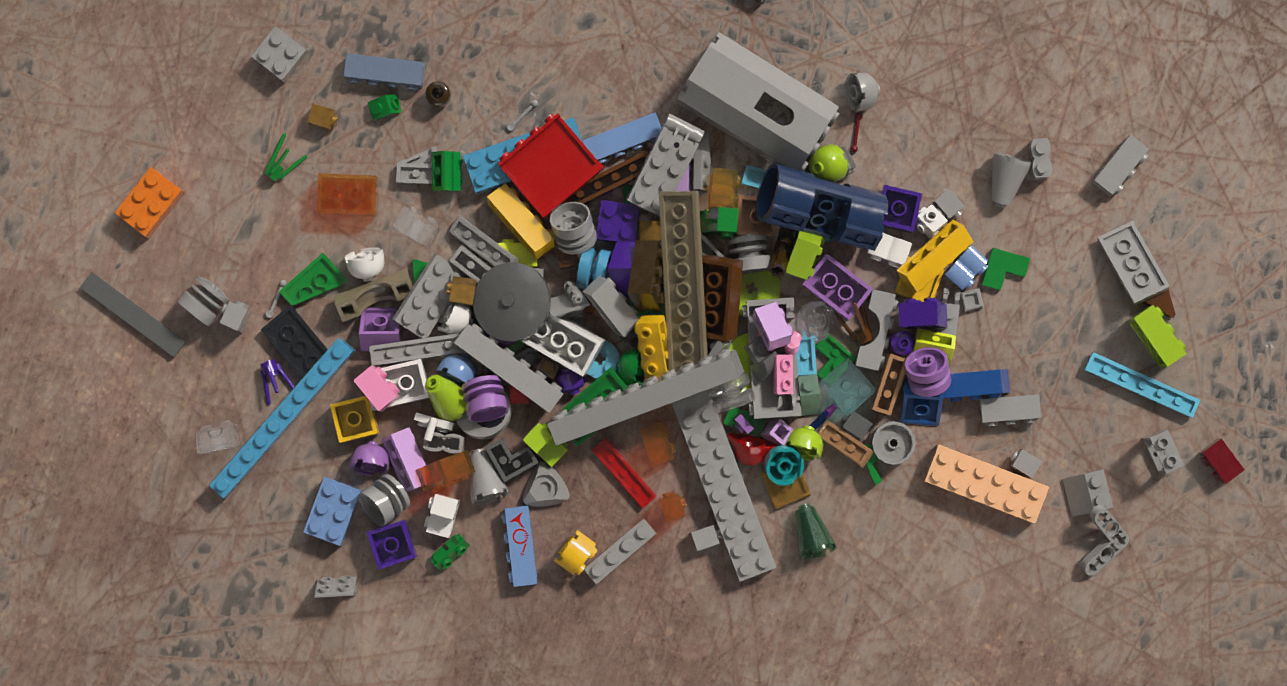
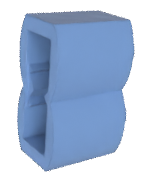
M970 245L944 275L960 290L964 288L968 290L975 282L973 280L974 276L977 273L981 275L987 269L986 263L988 260Z

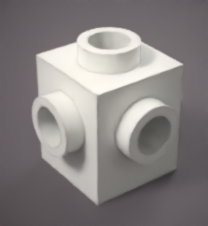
M930 205L927 209L924 207L918 212L916 227L922 234L925 233L932 239L947 225L948 220L940 209Z

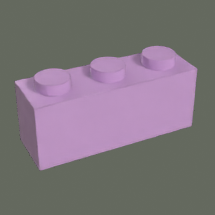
M409 427L382 439L390 461L406 493L433 481L431 473L423 460V455L415 442V436Z

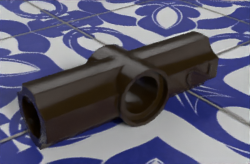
M780 227L769 267L772 276L780 277L786 274L796 231Z

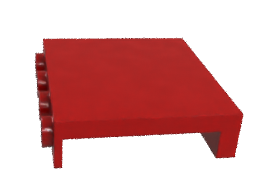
M559 113L549 115L544 120L545 124L541 128L535 127L529 133L530 137L525 141L521 139L514 145L516 149L511 153L508 151L499 158L500 162L498 163L500 168L544 219L604 170V166L588 150L561 118Z

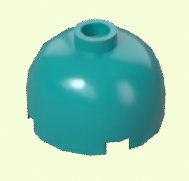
M779 445L772 448L765 456L764 470L769 479L775 484L790 485L794 483L798 476L800 478L802 475L804 460L799 452L791 446Z

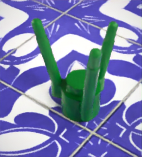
M286 133L282 134L264 172L276 182L279 178L283 180L289 172L307 158V155H304L283 171L284 167L280 164L285 159L289 149L284 151L277 162L275 159L287 135Z

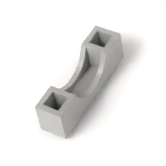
M875 289L871 291L867 310L873 313L878 321V333L870 344L858 347L855 367L879 371V367L883 368L885 357L882 356L883 349H887L889 337L886 336L888 329L891 330L894 319L891 318L892 310L896 311L898 300L895 299L896 294Z
M643 518L586 566L584 570L596 584L599 583L657 533Z

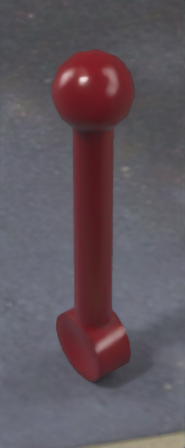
M861 113L855 114L853 146L850 148L852 153L858 151L859 125L863 117Z

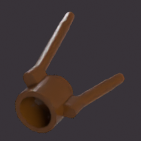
M854 302L852 305L860 325L854 329L855 333H853L837 312H834V316L849 333L853 342L857 340L858 344L862 345L873 339L872 331L869 327L864 305L861 304L860 306L861 317L859 309Z

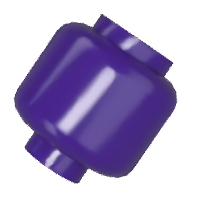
M907 331L893 333L889 339V349L897 356L909 355L914 350V336Z
M567 367L559 370V374L556 376L558 385L563 388L561 392H568L569 396L579 393V388L585 384L581 375Z

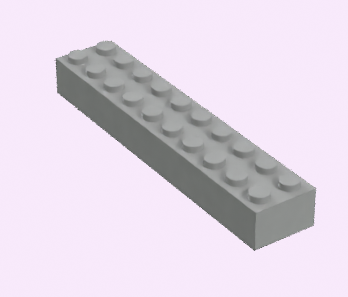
M729 348L722 350L713 358L711 355L701 358L695 365L693 362L687 363L678 369L679 371L675 372V369L664 372V375H661L660 378L652 376L641 385L637 382L627 386L622 392L620 389L610 392L604 399L602 396H599L587 403L588 405H585L583 402L575 405L569 412L564 409L555 413L556 415L552 416V420L547 424L556 446L739 378L744 369L736 349L732 351Z
M709 389L672 402L673 409L739 581L777 568Z

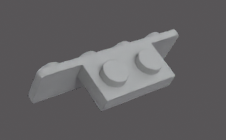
M710 133L703 134L693 155V191H699L700 211L709 209Z

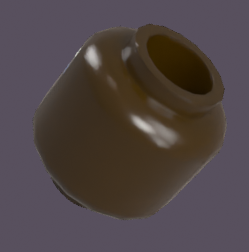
M434 81L426 88V99L433 107L441 108L450 102L451 91L444 82Z

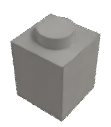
M950 188L933 202L943 212L947 220L951 217L955 220L963 213L961 209L964 205Z
M1020 449L1019 452L1015 451L1010 458L1012 462L1010 467L1028 478L1034 477L1042 463L1041 460L1023 449Z
M714 525L691 532L697 551L720 544L719 539H722L719 528H714Z

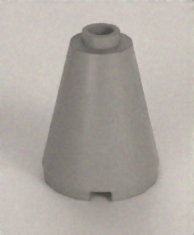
M994 153L991 201H994L995 206L1005 208L1006 205L1011 204L1031 167V161L1012 157V155L1004 153Z
M483 449L472 451V454L469 456L471 504L473 505L475 501L477 505L488 504L498 501V496L507 497L509 495L508 488L487 451Z

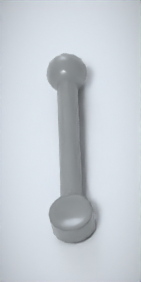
M532 100L531 105L513 123L507 125V129L513 131L515 125L533 107L538 106V101Z
M285 280L280 281V287L271 308L266 312L268 318L274 316L273 311L281 295L279 291L287 285Z

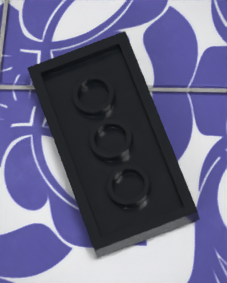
M289 305L260 329L301 379L304 378L328 350L292 305Z

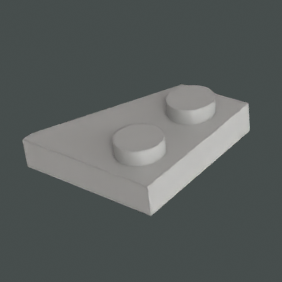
M432 147L411 158L398 162L396 183L432 185V152L437 151V147Z

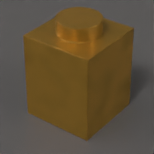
M313 103L307 123L331 131L332 127H336L339 116H336L337 112L335 110Z
M453 276L452 283L448 282L446 294H450L449 301L473 305L476 279Z

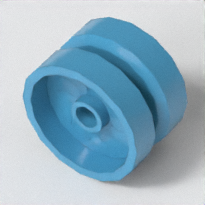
M594 248L581 253L576 287L578 289L585 290L590 285L591 279L594 281L598 276L606 279L609 278L606 267L611 260V251L601 249L596 261V251Z

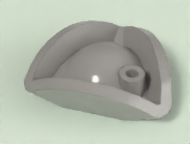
M540 462L529 477L524 491L523 502L528 506H551L567 501L570 494L565 482L557 471L548 463Z

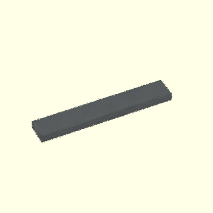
M93 272L90 273L81 285V289L171 356L175 357L186 343L185 340Z

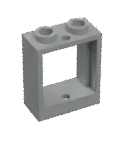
M1159 430L1142 438L1158 474H1168L1184 466L1168 430Z

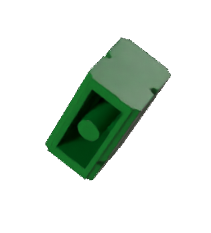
M432 152V191H461L462 159L460 158V152Z

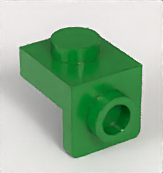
M396 94L384 95L367 102L373 121L402 112L401 104Z

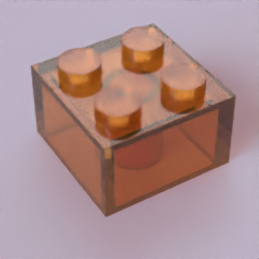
M467 450L416 470L423 491L426 492L432 489L433 493L470 479L469 475L476 472Z

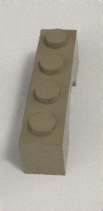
M406 268L335 295V306L342 322L360 316L367 307L378 301L386 299L400 301L405 299L414 285Z

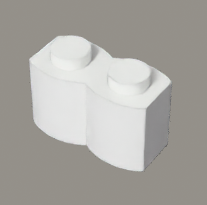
M882 233L883 237L876 250L868 249L867 254L871 255L870 259L879 262L884 259L889 261L888 265L899 268L900 265L906 262L912 243Z

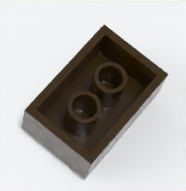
M658 240L635 241L628 295L637 311H661V304H664L665 301L662 247Z

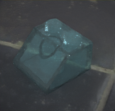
M848 358L818 383L846 416H849L877 391Z

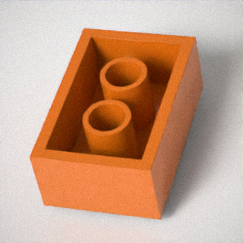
M150 167L115 211V214L142 235L150 238L185 192L156 169Z

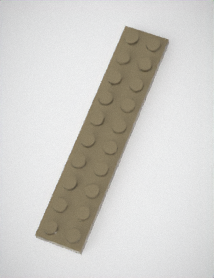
M699 191L659 192L669 370L675 369V372L679 371L678 369L682 368L683 365L693 362L695 365L701 358L707 356Z

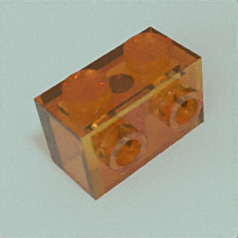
M662 422L639 429L652 466L675 459L673 455L677 454L674 444H669L667 436L670 435L667 424L663 425Z
M674 491L662 494L663 498L660 499L666 521L669 522L685 517L683 508H687L684 496L680 497L679 493L674 494Z

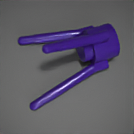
M275 359L260 365L262 369L260 373L263 378L268 405L271 404L267 379L271 380L275 393H278L279 390L274 378L279 375L278 371L292 390L295 388L283 371L281 364H276Z

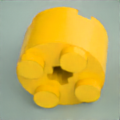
M576 529L574 532L577 535L575 537L571 535L559 550V559L554 558V562L572 575L575 573L580 575L586 567L584 565L585 561L588 558L592 559L597 552L596 543Z

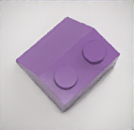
M400 307L366 308L362 312L359 330L361 351H369V346L401 342V325L392 320Z

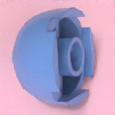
M460 353V355H447L436 369L437 373L442 371V377L459 385L476 378L475 365L470 361L471 357L464 353Z

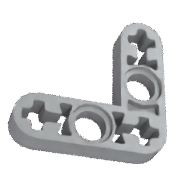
M1102 505L1095 506L1091 510L1090 518L1106 538L1080 564L1081 569L1090 576L1097 574L1129 542L1128 534ZM1101 513L1105 519L1101 520L1099 514ZM1110 523H1113L1112 529L1106 531V527ZM1116 534H1118V535L1120 536V540H1119V541H1118V539L1115 537ZM1108 548V553L1105 556H1101L1102 551Z

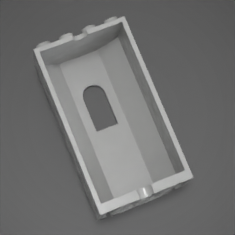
M719 32L715 37V43L711 42L688 78L684 90L681 91L677 98V104L772 163L804 171L808 165V162H806L807 158L815 154L820 146L818 141L822 142L831 128L828 125H833L840 113L837 112L839 106ZM764 92L793 111L794 119L789 125H780L754 109Z

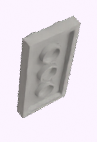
M1133 221L1098 237L1097 240L1134 306L1170 288Z
M434 253L392 320L420 338H427L450 303V294H446L448 282L452 283L453 276L466 278L467 274Z

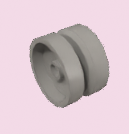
M895 421L885 422L880 425L873 433L871 442L877 458L892 465L901 464L908 460L913 454L916 444L911 429L905 424ZM892 439L897 440L895 447L890 445Z

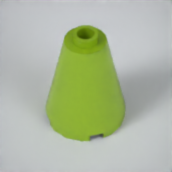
M432 375L427 379L425 388L435 413L445 421L460 419L468 403L463 398L462 385L442 376Z

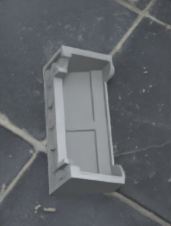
M794 298L746 300V305H742L743 317H747L748 342L750 343L755 339L759 332L753 320L754 309L777 302L779 308L783 309L787 325L790 324L792 330L795 331ZM784 346L774 350L777 354H787L784 351ZM797 354L793 355V394H773V373L765 380L759 381L750 367L752 403H749V414L753 415V419L802 416L799 402Z

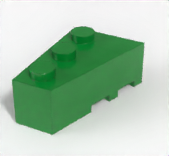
M715 207L710 208V211L709 209L700 211L701 233L720 236L719 239L731 240L737 233L739 209Z

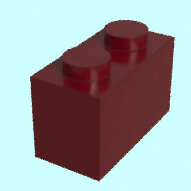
M1222 438L1216 439L1199 452L1202 456L1200 460L1206 467L1209 466L1212 469V476L1218 483L1227 484L1245 470Z

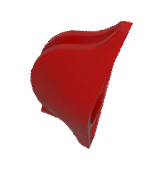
M727 434V438L734 446L737 458L746 465H756L759 462L764 463L767 453L772 448L778 446L767 440L749 435Z

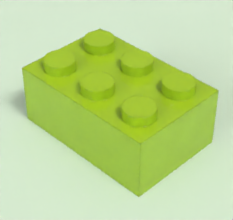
M1151 305L1128 319V322L1159 367L1165 368L1187 354L1185 352L1186 346L1181 339L1177 340L1174 336L1175 330L1171 324H1166L1163 320L1164 314L1160 308Z

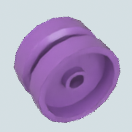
M926 347L912 352L906 358L905 369L908 384L914 394L922 397H932L943 393L949 388L952 381L947 355L942 350Z

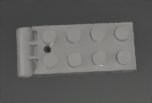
M669 113L626 200L660 216L659 192L676 191L703 137L704 130ZM677 142L678 147L674 148V143Z

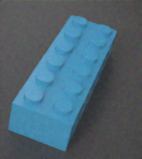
M574 117L564 120L582 141ZM529 133L463 155L476 194L501 187L505 183H512L511 179L498 165L500 162L499 158L507 151L511 153L516 149L514 145L521 139L524 141L530 137Z

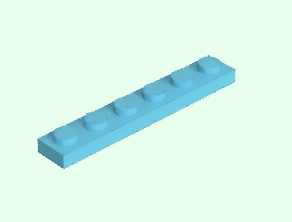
M1094 352L1091 353L1084 369L1091 374L1190 418H1193L1200 403V400Z

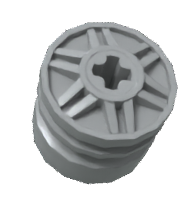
M567 202L554 209L550 215V224L557 246L563 253L571 255L580 254L589 250L596 242L597 234L592 223L591 213L583 203Z
M747 234L727 241L729 247H737L729 250V254L738 255L736 260L743 261L742 274L769 270L771 256L761 254L762 251L769 249V245H760V243L768 241V235Z
M198 275L195 279L201 286L198 287L191 283L190 286L195 291L194 295L185 291L177 302L202 323L210 326L217 318L212 309L215 307L222 311L223 308L218 301L221 300L228 304L230 300L226 297L224 291L212 281Z
M384 474L373 483V486H368L358 494L359 504L365 514L375 524L382 527L394 519L395 514L399 515L410 506V499L405 489L389 474Z

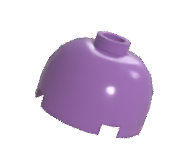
M369 441L355 448L351 456L349 468L354 467V472L363 475L375 476V472H381V475L388 473L389 456L382 447L378 446V443Z

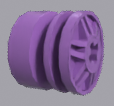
M495 375L473 378L462 385L463 398L465 402H468L465 407L469 421L488 422L503 417L508 413L509 409L506 397L503 396L504 388L501 377Z

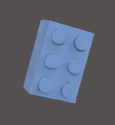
M324 477L303 532L342 546L359 502L358 494L363 490L329 477Z

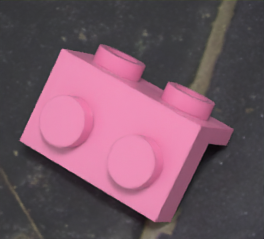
M777 354L774 356L773 394H793V354Z

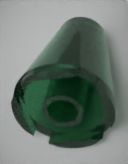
M809 503L798 506L799 509L795 513L799 559L801 560L804 557V560L823 556L828 549L830 553L837 549L836 543L816 508L810 506Z

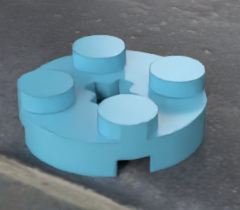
M606 340L599 351V354L602 353V357H606V361H603L602 365H598V362L594 361L587 373L596 379L610 367L616 371V364L620 359L617 349Z

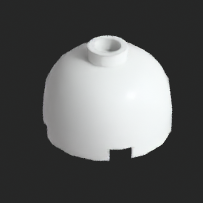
M380 248L360 249V253L356 255L353 251L344 257L347 269L355 278L363 279L365 282L374 280V276L380 274L385 264L383 250L380 251Z
M457 302L449 303L439 319L442 325L441 327L438 326L437 329L449 335L461 333L467 324L472 326L474 319L471 318V306Z

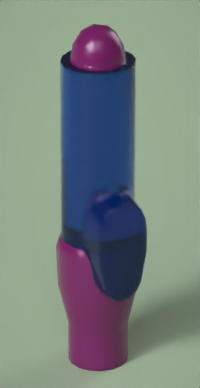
M832 403L809 426L816 430L832 415L837 407Z

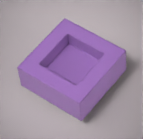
M741 414L734 419L737 422L735 427L741 433L745 431L748 434L754 429Z

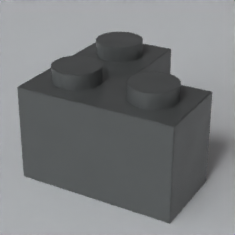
M503 438L485 448L504 482L539 463L529 446L512 455Z

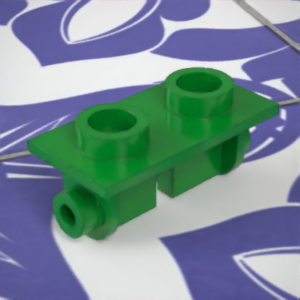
M460 533L454 534L445 543L449 548L447 551L441 546L431 555L430 561L441 572L449 568L452 562L458 556H462L470 546Z

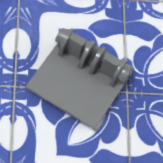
M568 281L564 284L565 294L551 298L549 313L553 318L562 317L571 311L583 310L590 303L581 290L576 287L575 283Z
M345 575L340 578L323 577L318 579L314 597L354 596V594H357V577Z

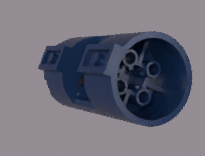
M772 164L766 170L760 183L755 213L757 220L760 222L794 231L799 230L827 237L835 242L875 251L883 237L882 233L885 226H882L884 215L888 213V200L884 193L848 183L840 185L815 178L813 174Z

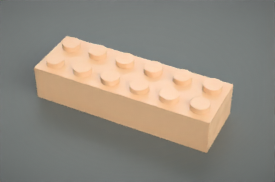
M939 444L935 447L923 479L926 483L1034 524L1037 521L1049 489L1046 485Z

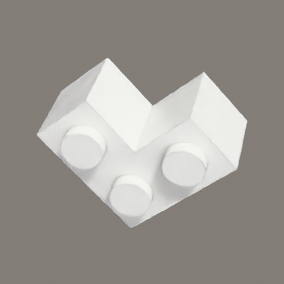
M435 494V497H431L428 508L431 509V515H427L424 527H427L426 532L450 538L461 500L441 494Z

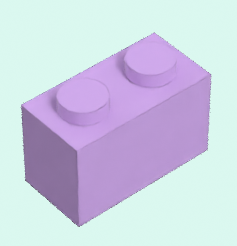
M777 302L754 309L753 320L768 351L790 344L793 330L790 324L787 325L784 311L782 308H779Z

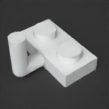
M417 412L414 420L418 421L417 425L427 428L424 439L432 441L436 426L437 431L448 433V430L453 431L455 423Z

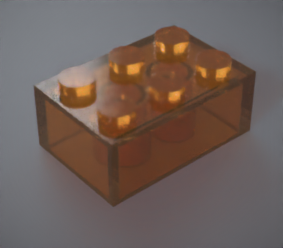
M318 173V214L378 217V176Z

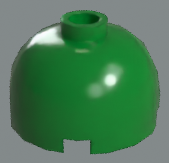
M638 348L629 349L624 352L616 364V372L628 386L637 382L641 385L644 382V370L641 369V352L638 351Z

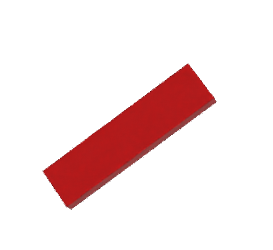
M607 438L603 439L591 450L642 509L657 497Z

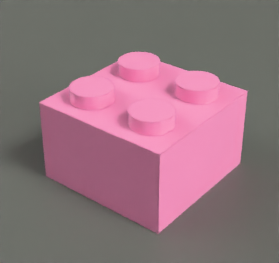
M371 365L353 381L375 408L383 412L400 398L398 395L400 390L393 382L388 383L385 379L387 374L381 367Z

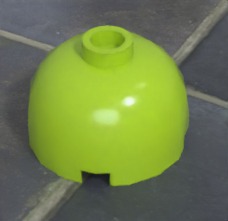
M833 144L819 147L815 154L810 156L808 163L810 173L815 178L833 183L843 179L848 171V160H845L843 156L844 151Z
M808 425L793 429L785 445L797 450L804 460L813 461L814 457L820 460L823 451L821 436L814 431L813 427Z

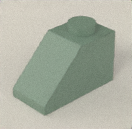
M817 374L798 376L801 415L821 414Z

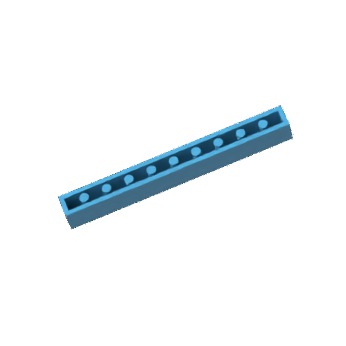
M338 338L209 486L223 499L229 497L356 350L344 339Z

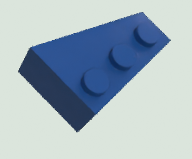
M1008 369L951 374L952 381L949 388L944 391V398H950L951 402L962 401V397L970 396V400L982 399L981 395L997 398L1001 397V393H1010Z

